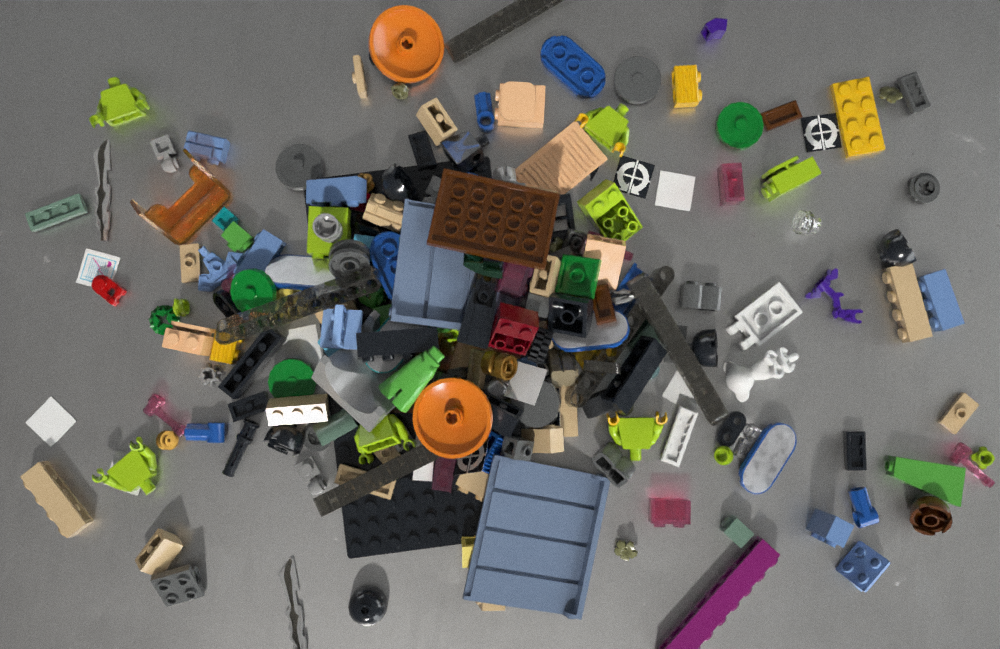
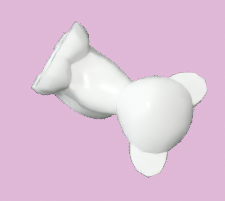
M781 347L776 350V353L771 350L766 351L763 358L756 361L750 368L727 361L723 365L727 386L735 393L739 401L745 402L749 398V391L755 380H766L772 377L776 379L782 378L784 371L790 373L794 370L795 363L791 364L790 362L797 360L799 355L797 353L786 355L785 353L789 351Z

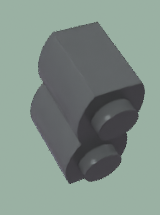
M686 281V284L681 285L679 308L713 312L720 311L722 287H717L716 283H705V286L698 285L697 281Z
M612 442L605 444L592 459L596 468L605 473L608 480L618 488L627 483L636 471L632 461L623 456L620 449Z

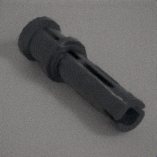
M244 419L242 430L236 435L237 442L222 471L224 475L234 477V473L248 445L253 443L254 440L252 438L256 430L261 426L259 423L250 419ZM239 451V454H238V456H237V458H236L234 464H232V462H233V460H234V458H235L237 452Z

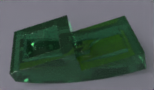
M464 253L463 266L478 274L502 279L503 262L483 261L484 257Z

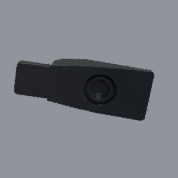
M477 272L476 282L469 296L457 337L458 342L484 349L488 348L496 310L497 292L494 289L497 277Z

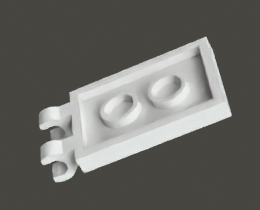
M778 282L734 316L736 322L725 330L730 336L739 330L743 333L746 339L737 344L741 351H743L752 344L759 347L803 312L781 283Z

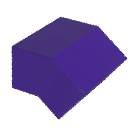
M714 18L707 22L700 32L705 41L721 39L726 32L728 19Z

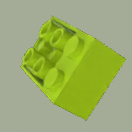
M608 179L602 181L577 201L584 215L602 237L626 241L643 228L617 185Z

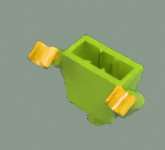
M620 103L615 110L610 106L605 108L599 107L586 113H580L574 121L582 123L580 128L585 126L584 131L612 153L619 151V157H622L629 142L630 129L627 127L629 121L624 118L629 109L624 104Z
M659 411L655 412L656 420L654 417H619L617 412H615L613 418H610L609 413L606 414L609 435L621 449H630L631 461L641 460V449H650L655 444L664 424L668 421L667 413L665 412L663 417H659Z

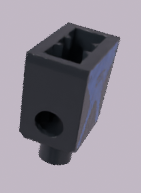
M465 131L440 142L445 156L457 171L463 173L469 172L484 160L482 148L490 144L485 134L475 139L470 131Z

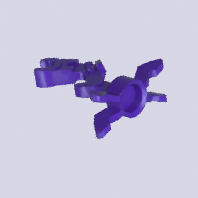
M834 268L832 271L828 269L826 275L816 282L811 293L808 292L805 298H821V292L824 291L832 299V315L834 319L839 317L843 321L854 324L862 323L861 320L855 318L856 313H863L861 309H841L839 297L844 296V294L835 292L829 287L831 280L838 278V269Z

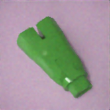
M432 346L428 351L425 350L379 384L380 392L389 400L394 397L395 399L392 403L401 412L407 413L435 375L437 368L440 366L439 362L445 357L444 354L435 346Z

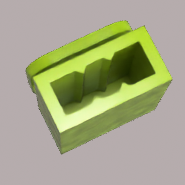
M797 155L768 170L761 176L763 180L771 177L761 185L763 196L771 202L822 174L813 156L797 164L795 163L799 160Z
M309 206L307 253L312 255V258L324 259V256H329L330 248L336 243L324 242L314 233L313 221L320 214L329 213L342 224L343 234L337 242L351 239V210L348 207Z

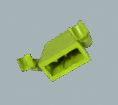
M112 77L107 80L110 88L101 91V98L99 99L96 113L89 117V122L93 128L97 124L103 127L105 125L104 120L111 126H116L145 116L144 108L149 110L150 107L147 104L146 96L137 88L130 87L128 84H121L118 77Z
M390 413L370 433L360 424L354 436L358 452L361 453L359 463L362 465L366 464L365 457L369 464L373 462L374 457L371 453L400 444L402 439L404 440L403 448L406 451L410 450L407 446L408 442H411L414 448L417 446V443L414 439H409V433L404 424L394 414Z
M136 437V442L139 444H134L133 441H130V449L132 451L107 471V475H105L102 468H98L97 473L101 474V476L92 475V480L96 483L103 481L104 484L125 492H133L141 488L148 495L156 489V486L150 480L158 473L156 470V454L147 445L143 444L141 437Z

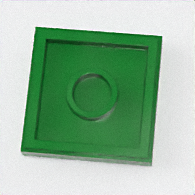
M563 254L555 292L594 299L602 260Z

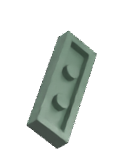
M78 193L27 212L25 216L30 230L37 232L85 214L88 210L83 196Z

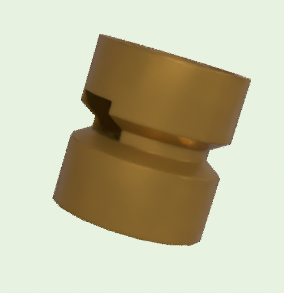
M488 350L482 356L480 367L484 374L510 380L517 372L518 362L515 356Z

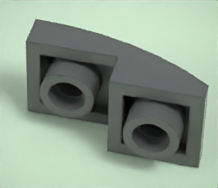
M568 228L561 249L570 246L574 256L582 257L583 255L580 251L587 234Z

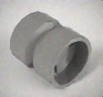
M323 213L318 215L313 221L314 233L324 242L334 243L341 238L343 234L342 224L333 215Z

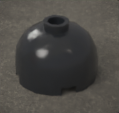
M395 163L383 173L381 177V193L387 199L404 203V199L412 200L417 196L416 188H412L410 185L412 182L411 178L400 165L396 167Z
M898 229L887 233L879 245L881 252L878 255L883 263L888 262L892 267H904L917 261L912 248L909 249L906 238Z
M706 329L697 332L693 337L692 343L688 344L689 355H693L694 361L698 365L718 367L716 329Z
M296 424L277 425L269 429L263 443L269 442L267 445L269 448L286 455L288 452H293L292 456L298 457L303 448L304 436L297 429Z
M361 586L350 597L348 605L349 615L358 625L366 627L375 625L382 620L387 612V597L377 586Z

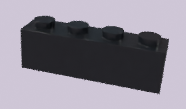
M266 326L218 388L232 399H239L287 338L275 328Z
M437 327L356 333L357 357L363 363L374 362L376 358H382L383 361L395 360L394 357H403L405 360L413 359L415 355H419L425 350L428 351L432 346L439 349Z
M643 335L640 337L601 396V399L612 407L614 412L624 415L628 414L667 354L664 347L655 338Z
M481 389L487 396L492 408L493 422L491 429L497 431L500 435L510 438L517 429L524 410Z

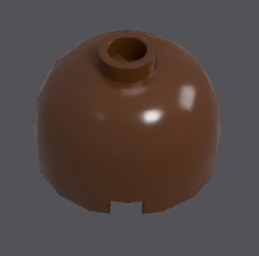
M920 497L911 505L909 511L910 523L915 531L921 534L933 536L936 532L940 531L943 534L952 526L953 520L950 508L938 497Z

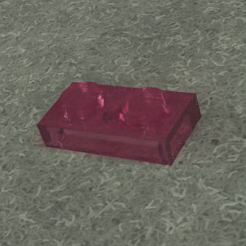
M437 455L432 483L433 490L451 492L456 458H444Z

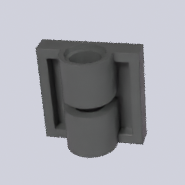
M188 564L151 575L150 581L166 607L200 598L205 594V589L201 584V573L197 566L191 567Z

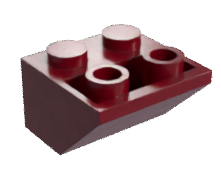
M500 302L494 316L488 347L525 356L539 329L538 312Z

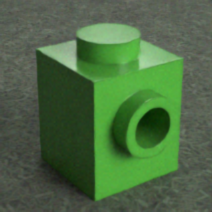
M234 221L221 234L228 241L226 245L234 252L238 250L244 253L254 244V237Z

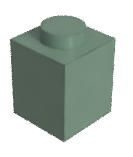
M733 515L731 517L728 516L721 523L722 527L720 530L740 548L754 535L748 527Z

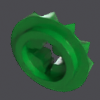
M161 305L151 311L148 320L150 321V327L155 333L164 335L166 328L173 329L171 321L180 322V317L175 315L172 306ZM167 315L166 320H168L170 324L163 323L161 325L160 323L162 322V320L159 318V316L165 317Z

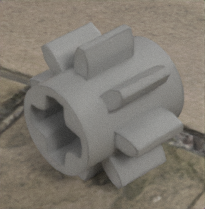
M206 363L207 368H199L201 375L198 378H202V385H207L210 382V386L214 387L216 381L222 382L220 377L224 372L218 369V364H215L212 368L211 363ZM209 371H212L213 378H210Z

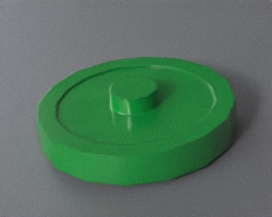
M744 102L731 103L725 107L718 115L715 124L716 134L720 141L728 148L736 150L747 149L755 144L761 137L764 127L759 111L751 104Z
M251 268L242 270L235 275L231 282L230 292L234 304L242 313L251 317H257L272 310L276 304L277 291L273 280L268 274L262 270Z
M288 358L282 360L269 373L268 386L270 393L274 398L313 395L317 387V383L311 378L314 369L302 359Z

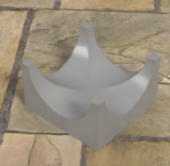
M376 310L368 316L362 325L361 333L376 332L380 328L381 315ZM339 349L331 356L327 357L324 355L319 360L311 378L370 433L395 407L392 403L395 398L392 397L389 400L379 390V384L401 369L411 359H404L392 372L376 373L369 369L362 360H358L357 350Z

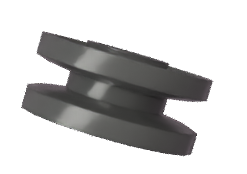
M352 239L336 242L329 250V271L334 277L344 281H356L364 278L370 270V251L364 243Z

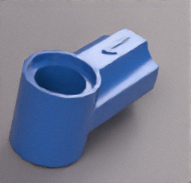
M480 92L474 95L477 123L481 132L490 133L495 128L491 95L487 92ZM485 119L491 121L488 125L481 123Z
M226 423L186 424L184 436L186 440L224 443Z
M856 487L849 490L848 493L854 509L852 516L856 526L863 528L879 523L878 513L871 505L866 487Z

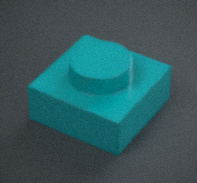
M223 207L212 220L223 231L233 221L236 223L240 221L226 207Z

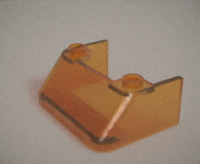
M186 148L182 151L194 163L189 169V177L195 183L169 209L162 204H154L146 211L135 201H130V204L142 219L176 245L185 244L231 197L228 188Z

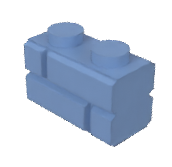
M189 130L183 152L189 156L188 159L200 162V159L207 160V163L218 166L219 163H226L230 142L226 138Z

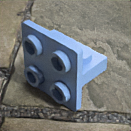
M335 304V309H323L320 347L357 350L356 333L362 332L363 311L347 310L344 305Z
M858 541L836 567V571L848 579L859 591L867 592L891 563L868 545Z

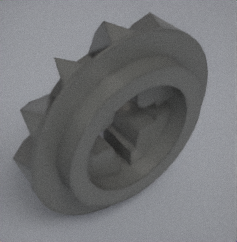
M920 173L910 180L911 183L908 188H910V195L915 198V201L928 203L938 197L940 184L932 174ZM926 184L925 189L928 191L921 193L922 188L920 186Z
M319 422L308 423L302 431L304 445L309 450L315 452L323 451L331 444L330 442L322 446L319 440L316 444V438L310 436V434L315 433L313 426Z

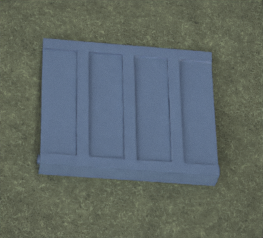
M404 199L392 303L388 313L390 322L459 331L463 314L477 277V272L465 266V258L480 266L500 270V277H497L494 289L497 292L495 313L500 302L519 307L520 298L524 294L530 293L529 284L533 278L534 268L427 245L435 204Z
M493 454L462 598L475 602L563 614L568 619L582 620L610 486L608 478L601 473L592 474L530 461L513 460L505 456Z

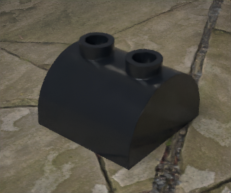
M552 293L549 296L548 330L586 338L593 318L592 299Z

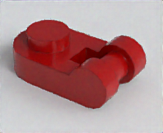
M98 275L92 280V289L115 307L120 303L119 299L128 292L124 287L106 275ZM112 289L115 290V293L113 295L109 294L112 291Z

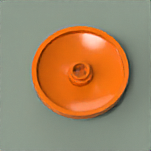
M398 5L385 10L377 17L369 33L368 47L374 64L386 77L396 82L410 84L423 81L436 71L442 61L444 54L442 32L435 20L417 7Z
M456 377L437 380L428 385L415 402L413 426L416 435L430 452L440 457L455 459L468 456L485 443L491 432L493 414L490 402L484 392L468 380Z

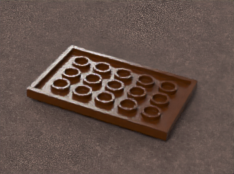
M444 168L427 245L545 270L560 194Z

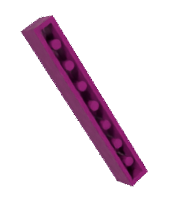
M757 536L657 649H700V645L712 637L715 628L721 626L726 621V616L738 608L739 601L751 593L754 584L760 582L765 577V572L769 567L772 568L776 565L780 554L764 539Z

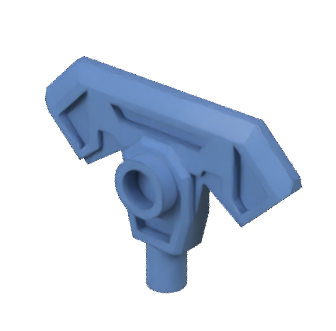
M205 246L198 249L204 257L203 261L210 273L199 274L198 290L212 292L234 274L233 272L237 265L241 264L245 259L244 253L228 251L226 261H224L215 253L209 252Z

